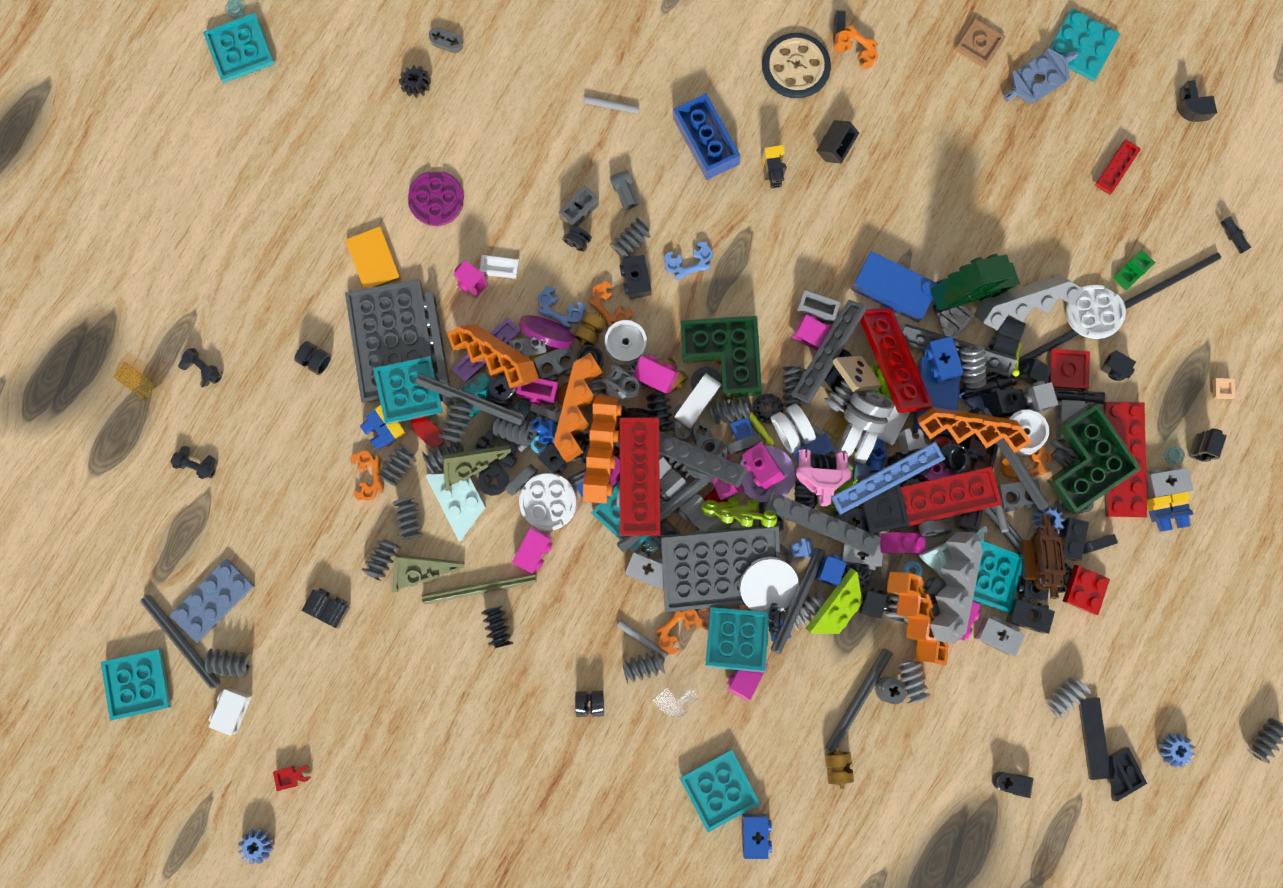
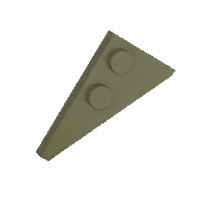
M506 445L442 455L445 490L452 489L451 485L461 479L465 481L471 475L477 474L489 467L488 463L493 460L504 458L511 452L510 446Z
M396 555L392 592L395 593L399 589L408 586L413 587L420 582L439 578L440 575L449 572H457L459 569L464 568L465 562Z

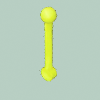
M1019 343V347L1015 355V357H1017V362L1015 364L1014 370L1012 371L1013 376H1018L1020 374L1018 370L1020 349L1022 346L1021 343Z

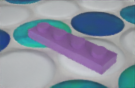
M507 317L490 334L508 345L509 341L515 339L521 331ZM467 354L452 370L466 382L486 365V361L471 363L469 354Z

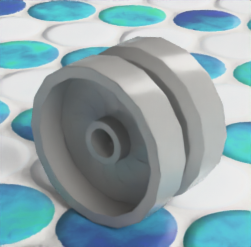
M874 390L853 392L850 399L851 404L847 406L844 413L845 419L862 430L873 433L883 432L888 422L887 417H890L895 406L893 401Z

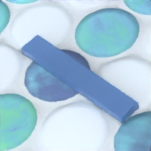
M934 442L831 497V500L841 515L945 460V457L937 443Z

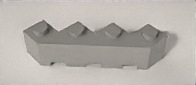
M1057 274L1052 276L1051 279L1039 280L1027 284V287L1015 288L1003 292L1002 295L985 298L974 315L984 324L998 330L1008 314L1021 322L1024 321L1033 306L1048 314L1058 298L1074 305L1084 289L1066 277Z
M659 454L660 496L667 501L684 489L688 483ZM698 493L678 508L679 511L677 513L684 521L688 519L698 530L697 532L729 529L727 524L722 522L718 516L709 517L703 514L701 507L705 501Z
M956 532L946 541L952 559L941 568L947 586L935 596L941 612L930 623L935 641L955 644L966 634L983 551L977 533Z

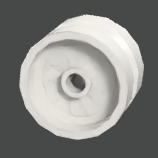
M621 320L609 327L605 335V349L613 363L620 366H630L632 363L639 361L640 356H644L646 353L647 337L639 324L631 320Z
M797 404L787 407L785 410L786 415L778 412L771 416V422L779 439L790 453L800 449L801 442L807 445L816 440L809 420Z
M1021 410L1009 418L1017 420L1032 441L1016 452L1018 456L1031 455L1046 443L1049 436V425L1040 413L1033 410Z
M849 423L843 434L838 453L843 452V455L848 453L849 457L854 451V461L863 465L867 461L879 433L865 431Z

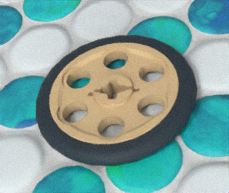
M789 33L778 37L767 47L763 55L762 71L769 86L777 93L789 98H805L817 93L826 84L830 76L831 60L823 44L816 38L804 33ZM806 46L808 51L800 53L798 47ZM786 48L790 51V54L783 56L780 50ZM811 59H817L819 61V65L813 67L810 65L809 61ZM796 62L799 63V66L797 67V69L794 68V64H795ZM776 64H780L784 70L776 72L773 67ZM806 75L812 76L813 81L811 83H806L803 80V77ZM787 78H793L795 80V84L789 86L785 83V80Z

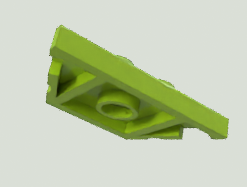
M849 569L840 581V584L834 589L805 628L812 634H840L847 626L849 620L863 603L858 573L855 570Z

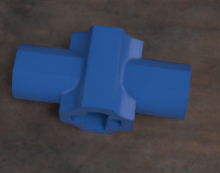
M534 419L531 423V428L539 433V442L552 444L556 434V422L547 419Z
M881 439L876 440L866 461V465L870 467V473L883 470L887 451L884 449V442Z

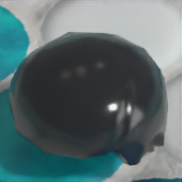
M948 443L940 449L945 460L939 463L945 467V470L960 473L966 470L970 464V452L962 444Z

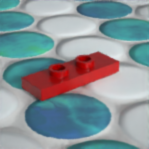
M1125 139L1096 181L1095 186L1111 195L1141 148Z

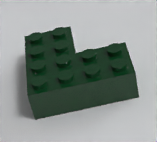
M996 253L986 257V259L978 257L971 260V264L960 267L959 271L947 275L948 278L937 281V285L930 289L937 310L982 301L991 296L996 297L1019 285L1020 281L1013 262L1010 263L1007 254L998 256Z
M757 316L680 321L683 363L721 361L723 398L744 397L746 394L749 396L762 395Z
M1088 404L1057 426L1078 457L1074 462L1047 479L1068 512L1077 514L1141 470V467L1098 404Z

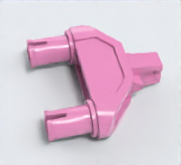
M805 449L799 450V467L796 470L797 478L811 492H815L818 495L819 506L830 505L831 496L834 495V491L852 477L848 469V453H844V455L843 452L836 453V470L811 467V451L807 450L805 453Z

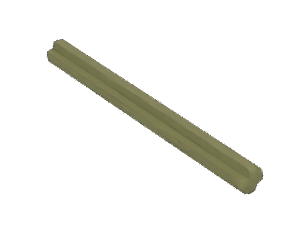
M529 573L426 593L422 595V602L426 605L533 584L537 582L535 573Z

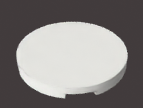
M1083 286L1084 290L1074 305L1067 302V321L1073 330L1084 337L1092 339L1109 337L1119 330L1125 320L1126 308L1122 298L1113 291L1104 288L1105 286Z
M538 474L532 477L521 490L519 497L520 511L523 517L537 529L544 531L557 530L565 526L576 512L577 495L575 489L566 478L559 474Z
M764 557L752 562L740 578L739 590L744 603L753 611L769 612L772 603H778V607L783 611L790 606L799 584L795 571L788 563L780 560V558Z

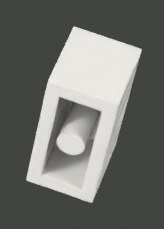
M232 688L221 691L217 698V708L213 710L209 718V728L230 736L237 734L252 696Z

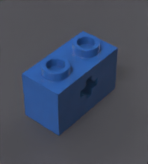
M952 336L931 341L925 347V356L927 360H930V372L932 377L935 378L936 383L959 378L964 373Z
M834 554L824 557L815 580L831 586H838L846 562L842 561V557Z
M742 814L744 859H768V853H772V841L768 840V832H772V822L768 820L766 814ZM756 832H759L762 836L758 838V841H756L755 838L752 837L756 836Z

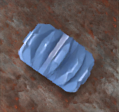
M1054 505L1051 508L1048 506L1044 510H1039L1037 507V512L1032 513V516L1036 518L1030 521L1032 524L1036 523V526L1033 528L1034 531L1039 526H1042L1041 515L1043 514L1050 515L1051 526L1058 529V534L1059 529H1064L1061 522H1064L1066 519L1060 518L1063 511L1056 512L1057 506Z
M1170 733L1169 738H1162L1164 744H1159L1158 746L1163 748V751L1158 754L1165 756L1163 759L1165 763H1170V766L1175 768L1177 766L1183 768L1185 763H1192L1190 756L1194 757L1196 755L1191 750L1195 746L1190 744L1191 740L1189 738H1184V735L1180 733L1177 735Z
M251 829L248 834L242 835L243 841L238 843L243 848L238 851V854L244 853L245 855L242 861L249 858V864H254L255 861L260 864L263 862V859L270 857L268 852L273 851L274 848L269 846L273 839H267L269 836L268 832L263 834L262 829L257 831Z

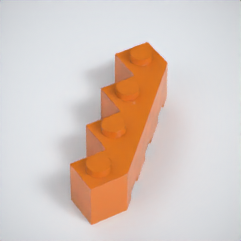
M478 325L460 326L447 332L453 351L467 348L471 363L486 361L490 376L505 373L510 388L523 386L539 379L531 359Z
M591 353L573 363L553 442L567 463L584 453L574 436L590 427L581 412V409L593 403L595 399L587 384L603 374Z
M595 396L593 402V422L590 428V448L586 457V477L583 483V502L607 503L608 497L613 494L611 477L612 469L616 467V457H614L615 442L619 441V431H617L618 416L622 415V404H619V397Z
M933 407L917 417L920 426L930 439L943 430L948 429L959 444L976 433L986 448L1004 438L1014 453L1032 442L1017 420Z
M889 572L887 592L899 595L897 615L908 618L906 638L917 640L915 660L930 664L947 665L949 645L946 642L935 641L930 623L937 616L933 615L931 610L933 605L928 593H924L922 588L924 584L922 577L911 573Z

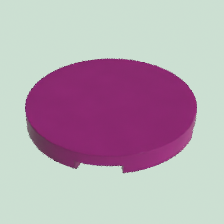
M426 172L418 176L411 184L408 204L412 214L423 224L443 226L452 222L460 214L464 204V194L459 182L452 175L446 172Z
M524 315L518 324L520 330L530 338L534 336L538 340L544 341L545 345L551 347L569 348V345L573 344L575 339L573 333L567 328L543 317Z

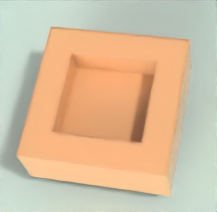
M1215 378L1212 380L1213 398H1235V379Z

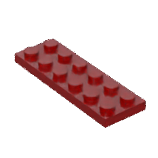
M867 309L860 322L897 412L930 410L933 407L932 401L893 309Z
M1104 402L1105 416L1141 467V470L1105 494L1106 517H1147L1145 402Z
M620 418V536H660L659 418Z
M992 467L901 487L910 526L1002 505Z

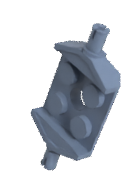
M1050 48L1047 49L1044 54L1017 71L1014 70L1012 72L1011 83L1013 89L1004 94L1003 98L1008 102L1016 96L1026 103L1033 104L1068 82L1070 79L1068 63L1077 58L1078 54L1073 50L1068 55L1062 56ZM1041 75L1044 81L1041 83L1036 82L1034 76Z

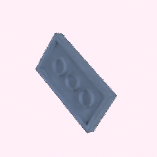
M225 559L169 616L196 643H199L255 585L229 559Z

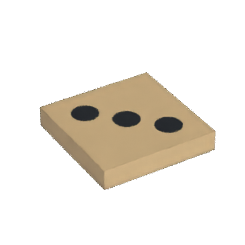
M862 356L837 357L833 361L834 366L853 392L876 390L882 386Z

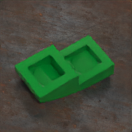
M1140 250L1112 278L1127 290L1156 262L1143 250Z

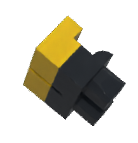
M784 145L765 148L761 158L764 179L769 180L771 189L782 187V182L784 181V174L787 169L786 164L781 163L785 153Z

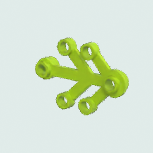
M730 496L727 502L717 503L716 501L708 500L701 507L704 515L709 517L718 516L725 523H732L733 518H735L741 525L746 527L753 525V519L761 520V525L769 528L775 527L777 524V516L773 511H765L764 514L749 512L758 510L759 502L757 500H748L747 505L739 506L740 498Z

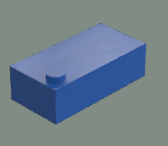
M707 93L673 109V120L706 180L739 165L740 153Z
M871 251L851 290L887 308H892L893 311L919 323L933 299L930 289L936 286L937 283Z
M922 356L917 361V368L933 407L958 411L960 377L936 383L935 378L932 377L930 372V360ZM928 410L914 411L913 435L919 436L917 431L921 429L923 435L928 437L917 417ZM948 429L934 436H944L948 439L953 438Z

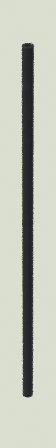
M1215 253L1124 302L1125 308H1130L1220 260L1221 255ZM1072 329L1019 358L1018 367L1022 359H1034L1079 334ZM991 372L990 374L986 375L985 379L987 382L991 381V379L994 377H1000L1002 375L995 372Z

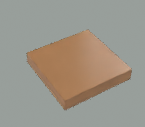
M975 18L954 50L986 68L1006 37Z

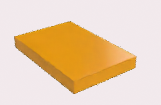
M381 227L345 240L364 289L383 286L401 279Z

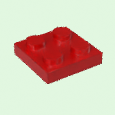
M1049 350V366L1052 368L1049 383L1052 382L1053 388L1089 389L1090 351Z
M1074 565L1062 602L1098 616L1110 579L1079 565Z

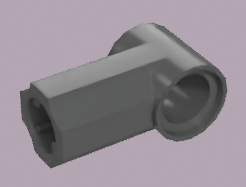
M628 170L610 176L613 189L618 193L624 210L637 206L639 201L633 189V182Z

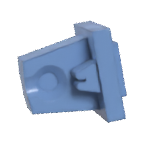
M803 538L801 542L790 545L793 557H812L814 548L811 538Z

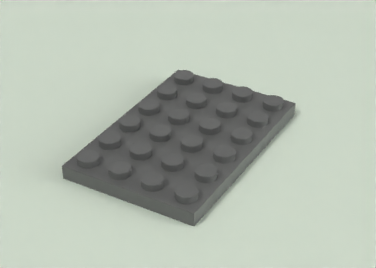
M420 279L345 292L362 403L380 401L373 368L430 356L435 375Z
M776 524L775 527L771 528L754 526L660 535L665 612L745 604L739 590L740 578L752 562L764 557L780 558L779 526Z

